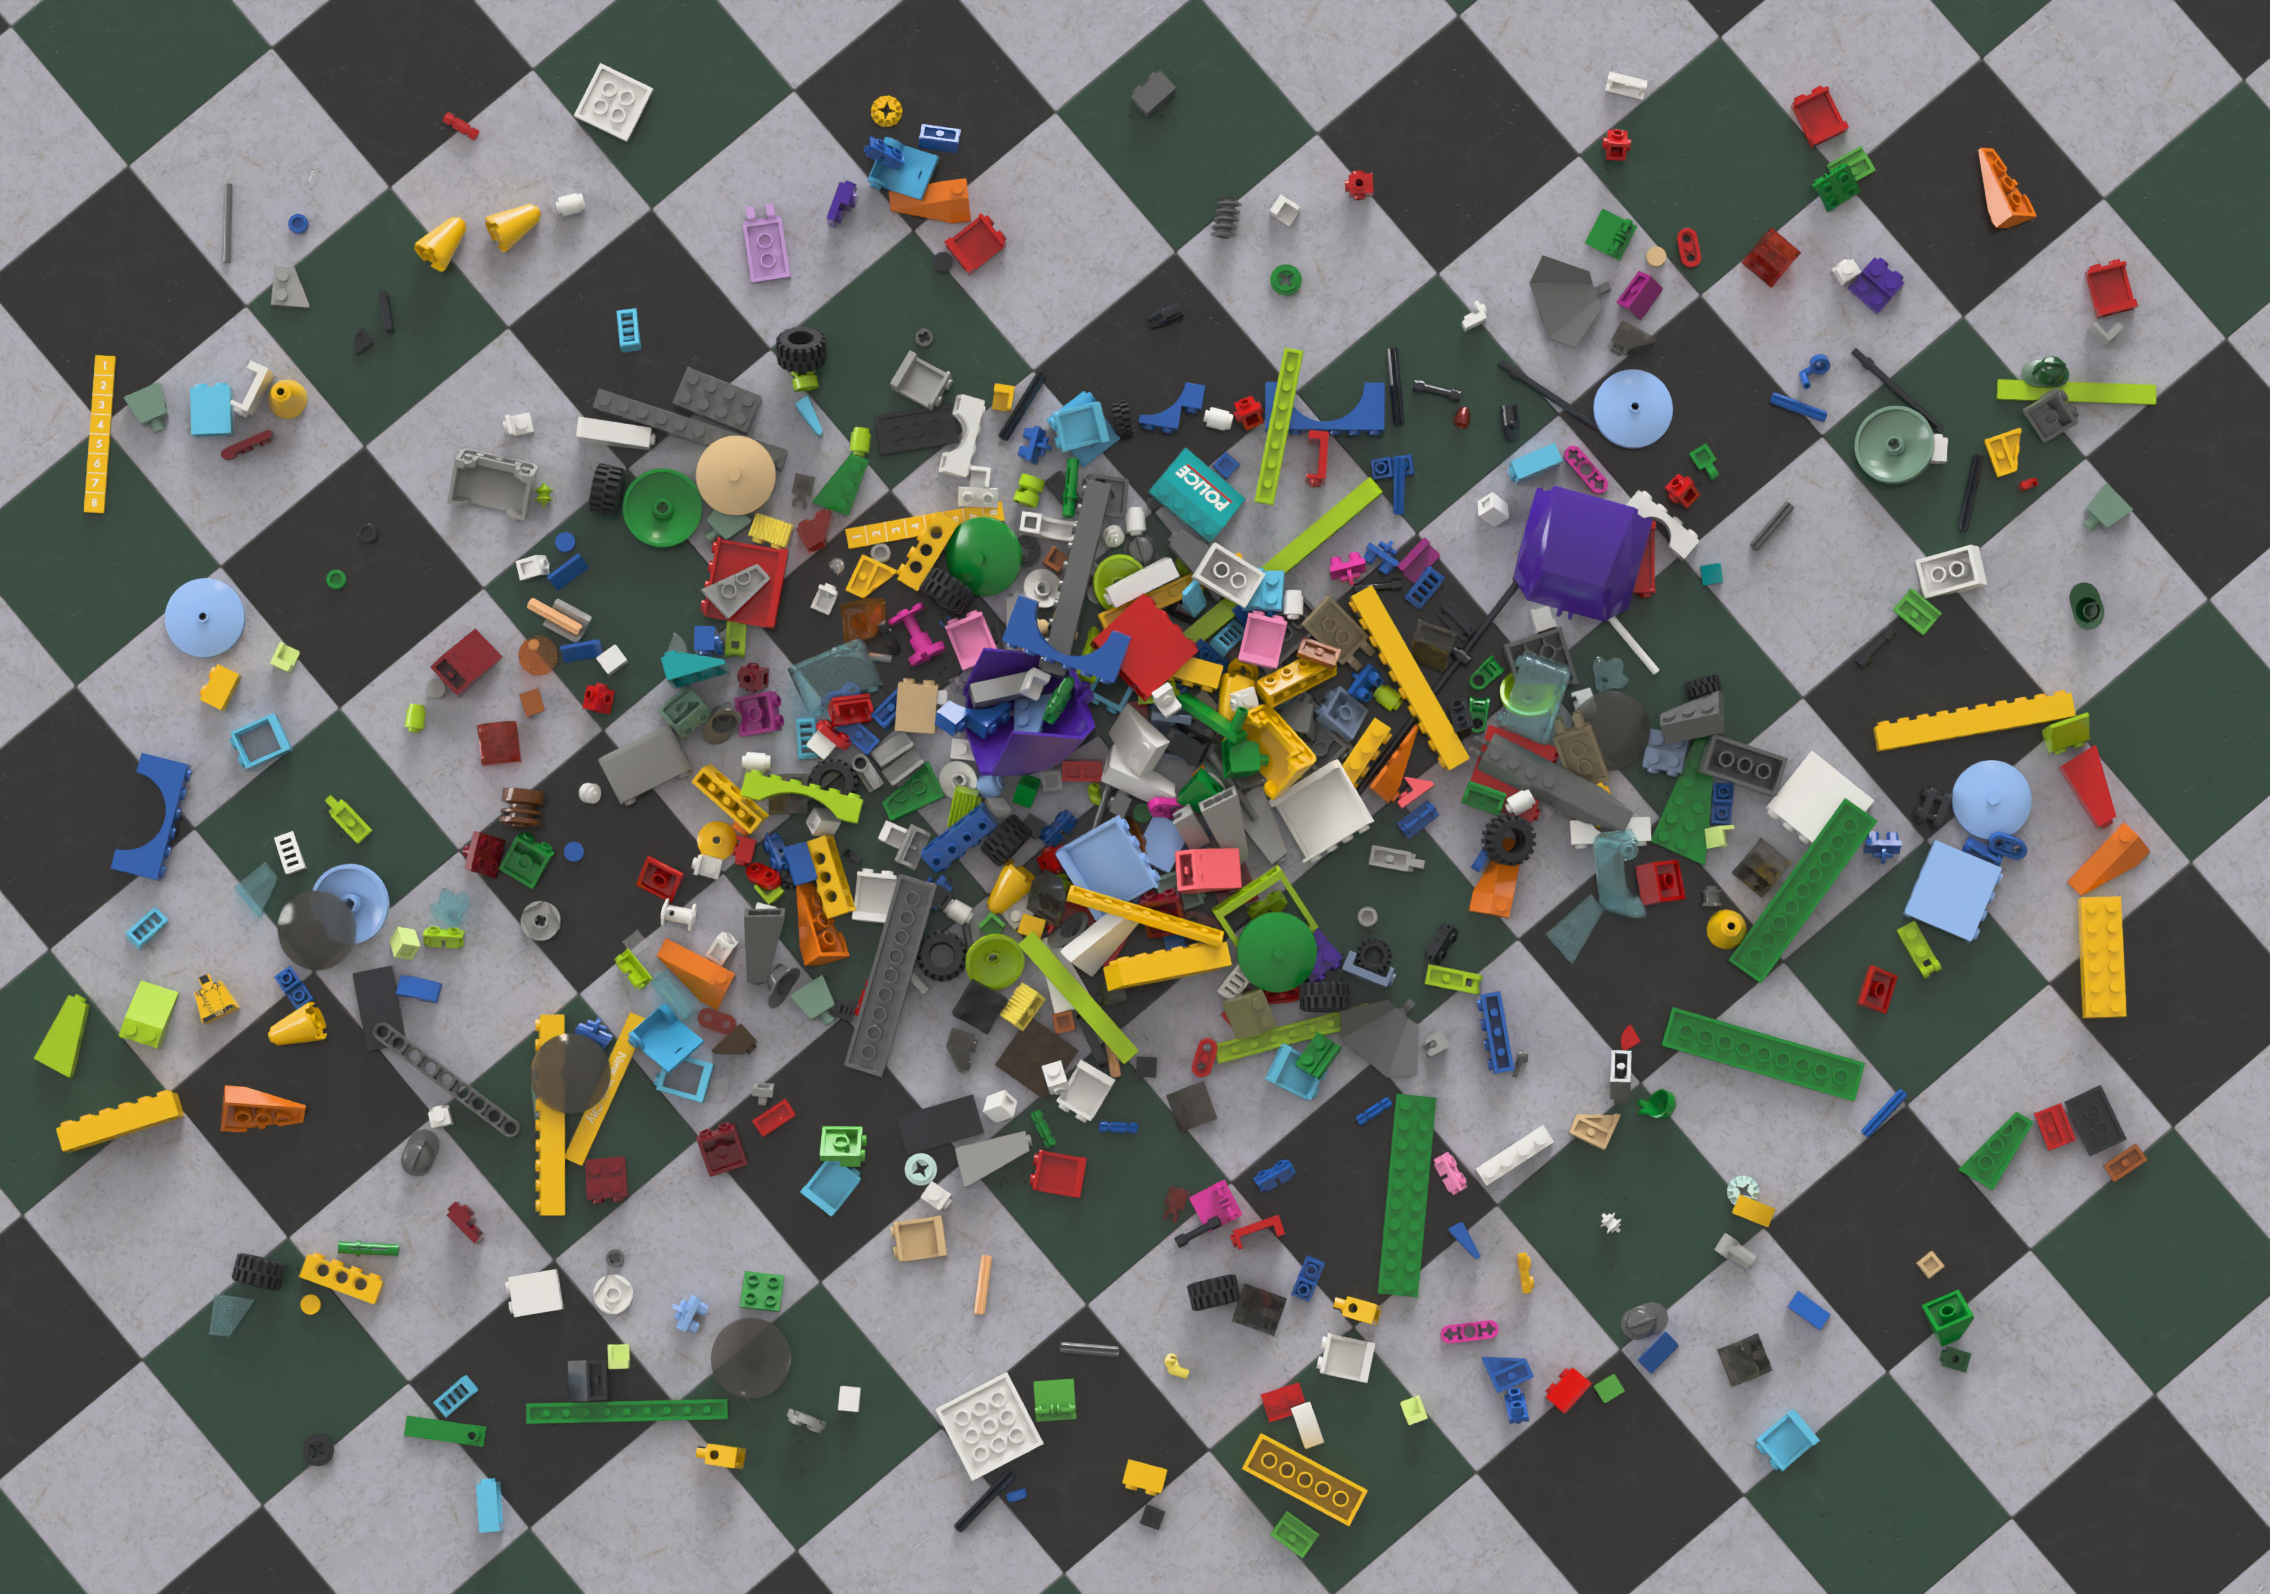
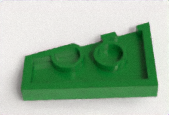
M851 453L813 499L812 503L849 516L870 460Z
M929 761L882 803L891 822L945 798Z

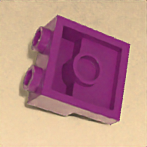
M767 691L734 698L735 709L742 716V723L738 727L739 737L782 731L781 726H784V718L779 713V707L782 702L777 692Z

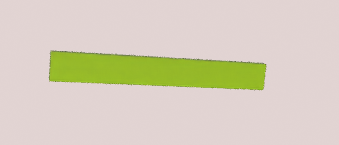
M1284 347L1254 503L1274 506L1304 353L1302 350Z
M1998 379L1997 400L2038 401L2040 396L2055 387H2034L2027 384L2024 380ZM2066 382V384L2058 387L2060 391L2063 389L2069 398L2067 402L2156 405V385Z
M1033 931L1018 944L1123 1064L1127 1063L1139 1052Z
M1333 1012L1273 1028L1260 1035L1217 1043V1062L1221 1064L1280 1048L1281 1043L1292 1045L1313 1039L1317 1032L1323 1036L1340 1032V1012Z

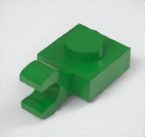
M1706 443L1689 453L1698 470L1701 471L1705 468L1711 481L1718 477L1719 473L1712 464L1717 459Z

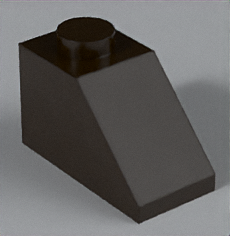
M740 1023L711 1051L714 1054L744 1055L745 1053L749 1055L757 1048L755 1044L758 1041Z

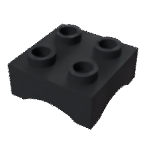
M972 978L954 1007L952 1014L954 1017L988 1035L1008 1000L1005 996Z

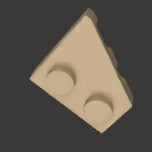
M1576 1115L1568 1134L1604 1151L1621 1115Z

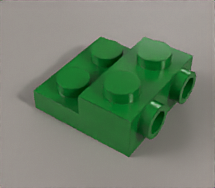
M524 832V834L519 833L514 839L499 870L529 888L534 889L555 852L551 851L552 847L544 842L540 844L534 840L535 837L532 834Z

